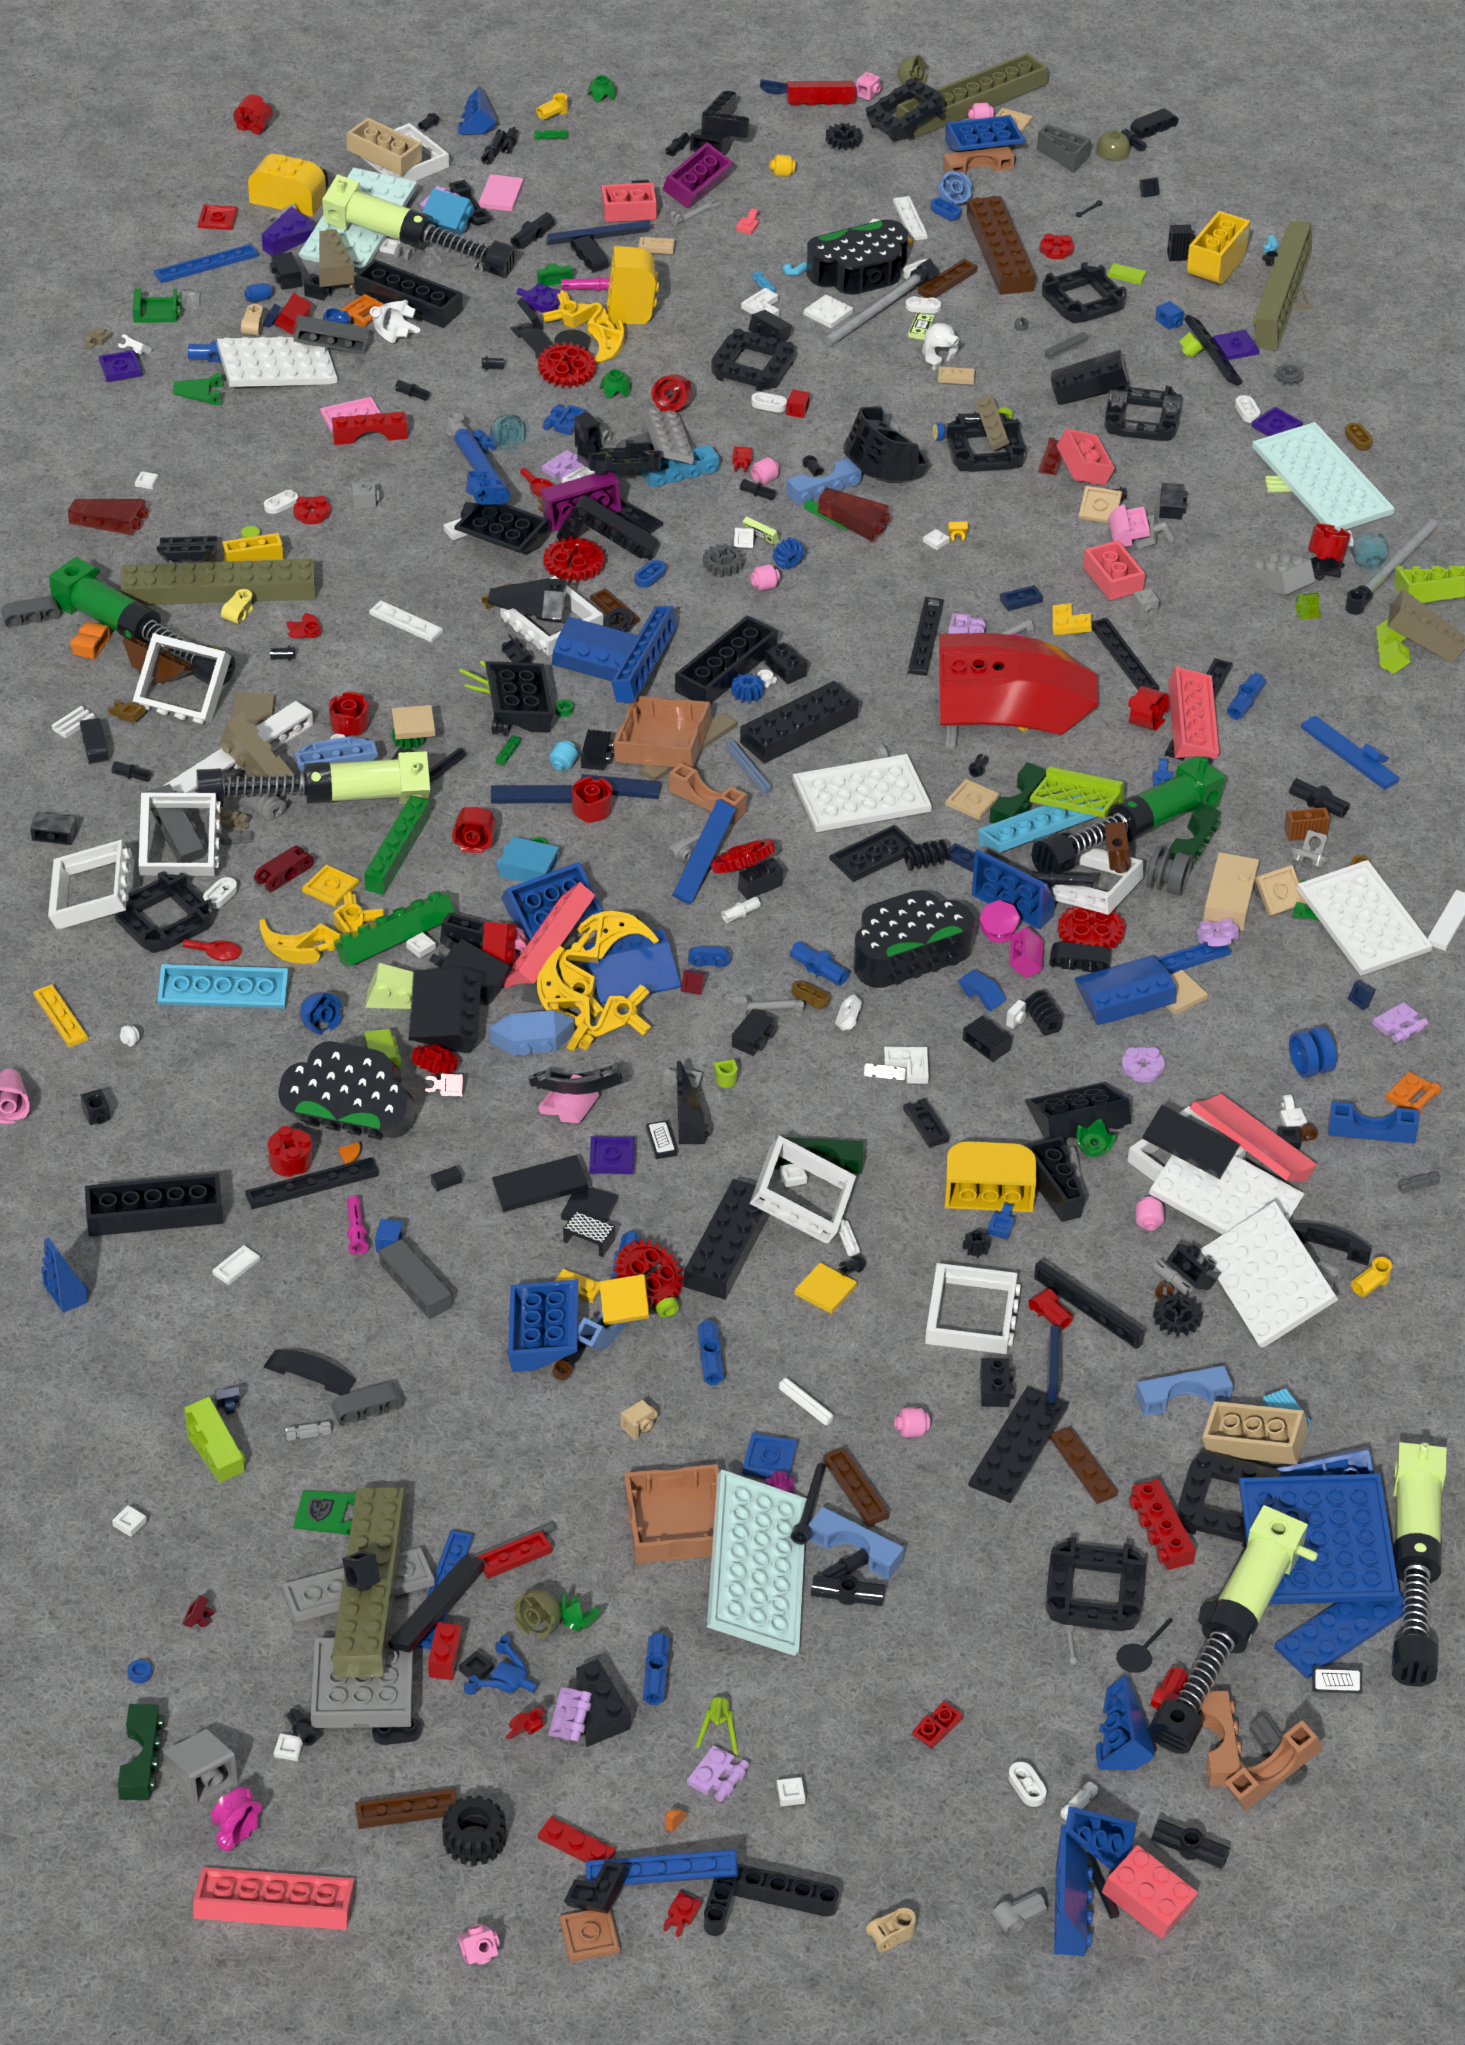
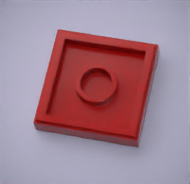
M204 204L198 221V228L233 230L238 207Z

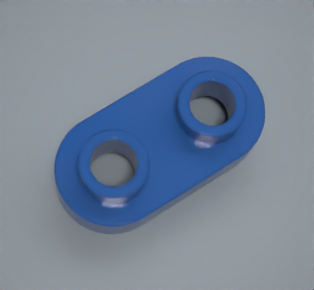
M934 198L931 201V210L948 220H957L961 217V208L959 206L948 203L941 198Z
M659 560L647 563L635 573V584L639 587H649L665 575V563Z
M696 946L689 950L688 962L696 967L715 966L720 968L729 964L730 952L724 947Z

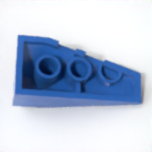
M479 86L466 101L464 107L466 110L461 115L464 121L463 123L460 121L457 126L459 134H484L487 130H492L496 124L494 112L482 87Z
M46 1238L43 1250L45 1257L42 1259L45 1266L41 1267L43 1285L62 1313L88 1303L87 1294H89L86 1283L79 1280L50 1238Z
M1368 1447L1347 1450L1299 1462L1297 1465L1290 1464L1276 1468L1280 1473V1477L1374 1474Z
M1124 1675L1109 1686L1106 1691L1103 1712L1108 1717L1105 1723L1100 1725L1099 1729L1100 1733L1105 1734L1103 1744L1100 1742L1096 1745L1097 1765L1101 1770H1136L1155 1756L1153 1741L1149 1735L1148 1727L1129 1677Z
M1069 1807L1065 1833L1108 1869L1115 1870L1132 1851L1136 1822Z

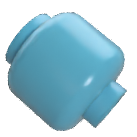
M566 740L557 742L549 754L552 767L559 771L571 769L578 758L576 746Z

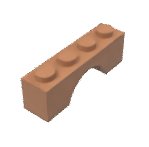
M1008 145L944 154L943 169L946 173L954 170L953 172L960 171L965 175L970 168L976 166H987L997 171L1014 169L1015 155Z
M681 762L669 773V792L709 811H712L716 801L720 799L736 808L730 820L734 823L746 813V793L731 786L724 792L714 791L703 783L697 770Z
M1210 1691L1209 1695L1206 1696V1701L1202 1703L1201 1710L1198 1711L1199 1716L1203 1720V1726L1213 1730L1222 1741V1744L1217 1749L1208 1752L1206 1770L1209 1787L1226 1786L1225 1781L1244 1767V1763L1239 1762L1241 1744L1240 1741H1236L1235 1737L1238 1735L1237 1721H1233L1232 1718L1235 1713L1234 1701L1229 1699L1228 1691Z
M1302 1720L1283 1735L1279 1747L1269 1758L1256 1766L1243 1767L1225 1781V1784L1233 1797L1247 1811L1318 1754L1323 1747L1318 1737Z

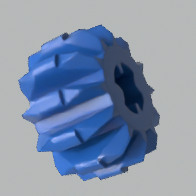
M788 537L787 540L782 539L780 544L777 543V547L773 549L772 557L781 569L786 568L789 570L791 567L795 568L797 563L800 564V560L804 558L805 550L799 540Z
M746 672L745 675L738 674L737 678H733L731 686L732 696L735 697V700H741V703L748 701L750 704L752 700L758 702V699L762 698L764 694V683L760 676H755L754 673L751 675Z

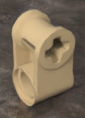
M252 304L247 307L241 322V334L260 336L259 332L262 331L264 322L261 316L263 312L261 305Z
M899 1908L884 1917L871 1921L865 1931L876 1942L878 1952L882 1953L914 1936L916 1916L909 1908Z

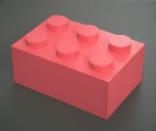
M653 182L601 185V202L605 222L656 220L657 202Z
M1066 428L1056 446L1073 479L1079 482H1090L1094 485H1106L1115 467L1098 435Z
M1119 540L1085 549L1083 568L1109 601L1143 590L1145 573Z
M1139 1845L1109 1875L1102 1890L1104 1895L1162 1939L1193 1906L1198 1895L1195 1889Z

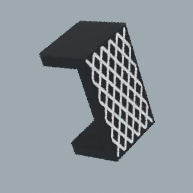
M575 1211L563 1228V1242L568 1243L574 1235L599 1245V1256L603 1257L615 1241V1226Z

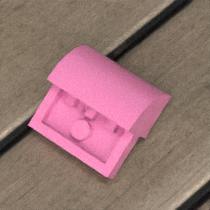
M1124 504L1115 508L1110 513L1108 523L1112 542L1119 540L1123 547L1133 545L1132 539L1150 536L1144 507L1126 510Z
M573 1074L570 1079L583 1078V1077H581V1076H579V1075H574V1074ZM550 1091L538 1106L540 1114L559 1115L561 1122L580 1123L599 1097V1094L595 1092L574 1095Z

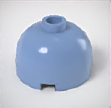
M951 170L939 180L937 193L942 200L959 206L965 203L972 195V184L963 172H953L954 170Z

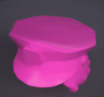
M1002 900L985 905L979 918L981 930L992 942L1003 943L1009 941L1016 932L1015 929L1020 920L1015 906Z
M236 1787L228 1794L222 1796L211 1811L212 1824L220 1825V1831L216 1834V1843L224 1851L235 1849L237 1844L244 1841L246 1837H250L252 1830L258 1829L257 1815L262 1810V1804L253 1801L252 1791L248 1787Z

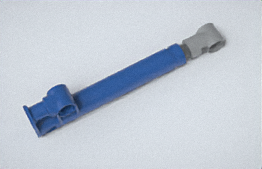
M449 413L446 433L454 437L456 444L474 470L468 473L465 491L470 495H474V499L478 504L506 503L510 498V492L472 433L465 426L464 416L460 413Z

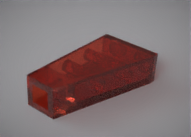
M825 487L819 497L818 513L872 542H875L878 535L881 536L884 525H887L890 520V514L888 513L889 505Z
M74 499L68 509L69 524L133 536L136 530H140L142 520L147 518L148 508H146L145 499Z

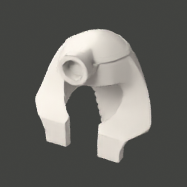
M407 300L387 303L380 307L375 306L370 310L374 328L384 339L391 343H395L398 337L407 338L408 333L420 332L419 327L403 319V316L413 318L416 309L408 306Z
M936 323L931 325L925 333L922 353L925 355V361L933 365V370L938 369L942 363V357L936 355L935 347H948L949 353L946 361L953 359L958 351L957 344L960 338L955 336L950 325Z

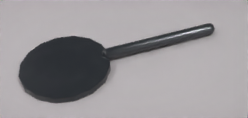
M1169 1618L1143 1646L1131 1643L1119 1648L1116 1654L1118 1665L1123 1670L1132 1673L1147 1670L1152 1664V1655L1147 1648L1172 1623L1173 1619Z

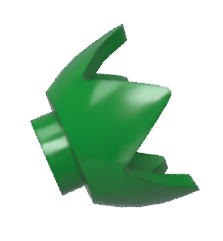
M599 75L590 83L587 95H590L592 92L596 103H599L605 94L611 100H615L616 88L611 79L605 75Z
M613 369L603 377L599 389L604 388V393L608 399L617 391L628 397L631 383L625 373L619 369Z
M1101 1119L1096 1120L1088 1128L1079 1125L1077 1129L1078 1147L1085 1155L1090 1157H1101L1108 1153L1116 1138L1115 1134L1107 1133ZM1091 1142H1094V1143H1096V1144H1098V1145L1093 1146V1145H1091L1090 1143H1091Z
M563 1592L560 1606L564 1626L580 1632L582 1628L587 1629L597 1621L601 1614L599 1607L595 1606L582 1614L577 1596L572 1597L566 1603L567 1594Z

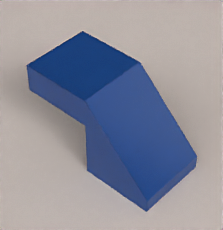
M974 969L957 980L968 997L977 994L988 1011L995 1009L1007 1000L995 981Z

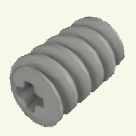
M269 793L268 796L261 794L260 797L257 794H253L252 797L249 794H246L244 797L241 796L244 804L268 821L280 817L286 808L285 801L281 800L278 796H274L273 793Z

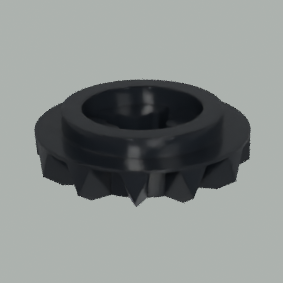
M616 608L607 614L604 626L629 632V626L633 625V616L626 608ZM620 619L621 622H620V625H619V627H618L616 624H618V620Z

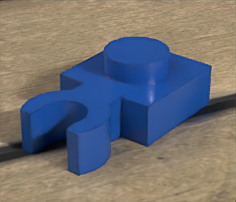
M480 429L472 432V435L485 454H488L487 448L495 450V444L490 442V437Z

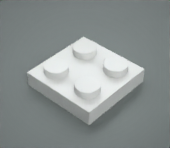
M824 295L804 309V315L829 328L834 327L853 313L852 307L828 295Z

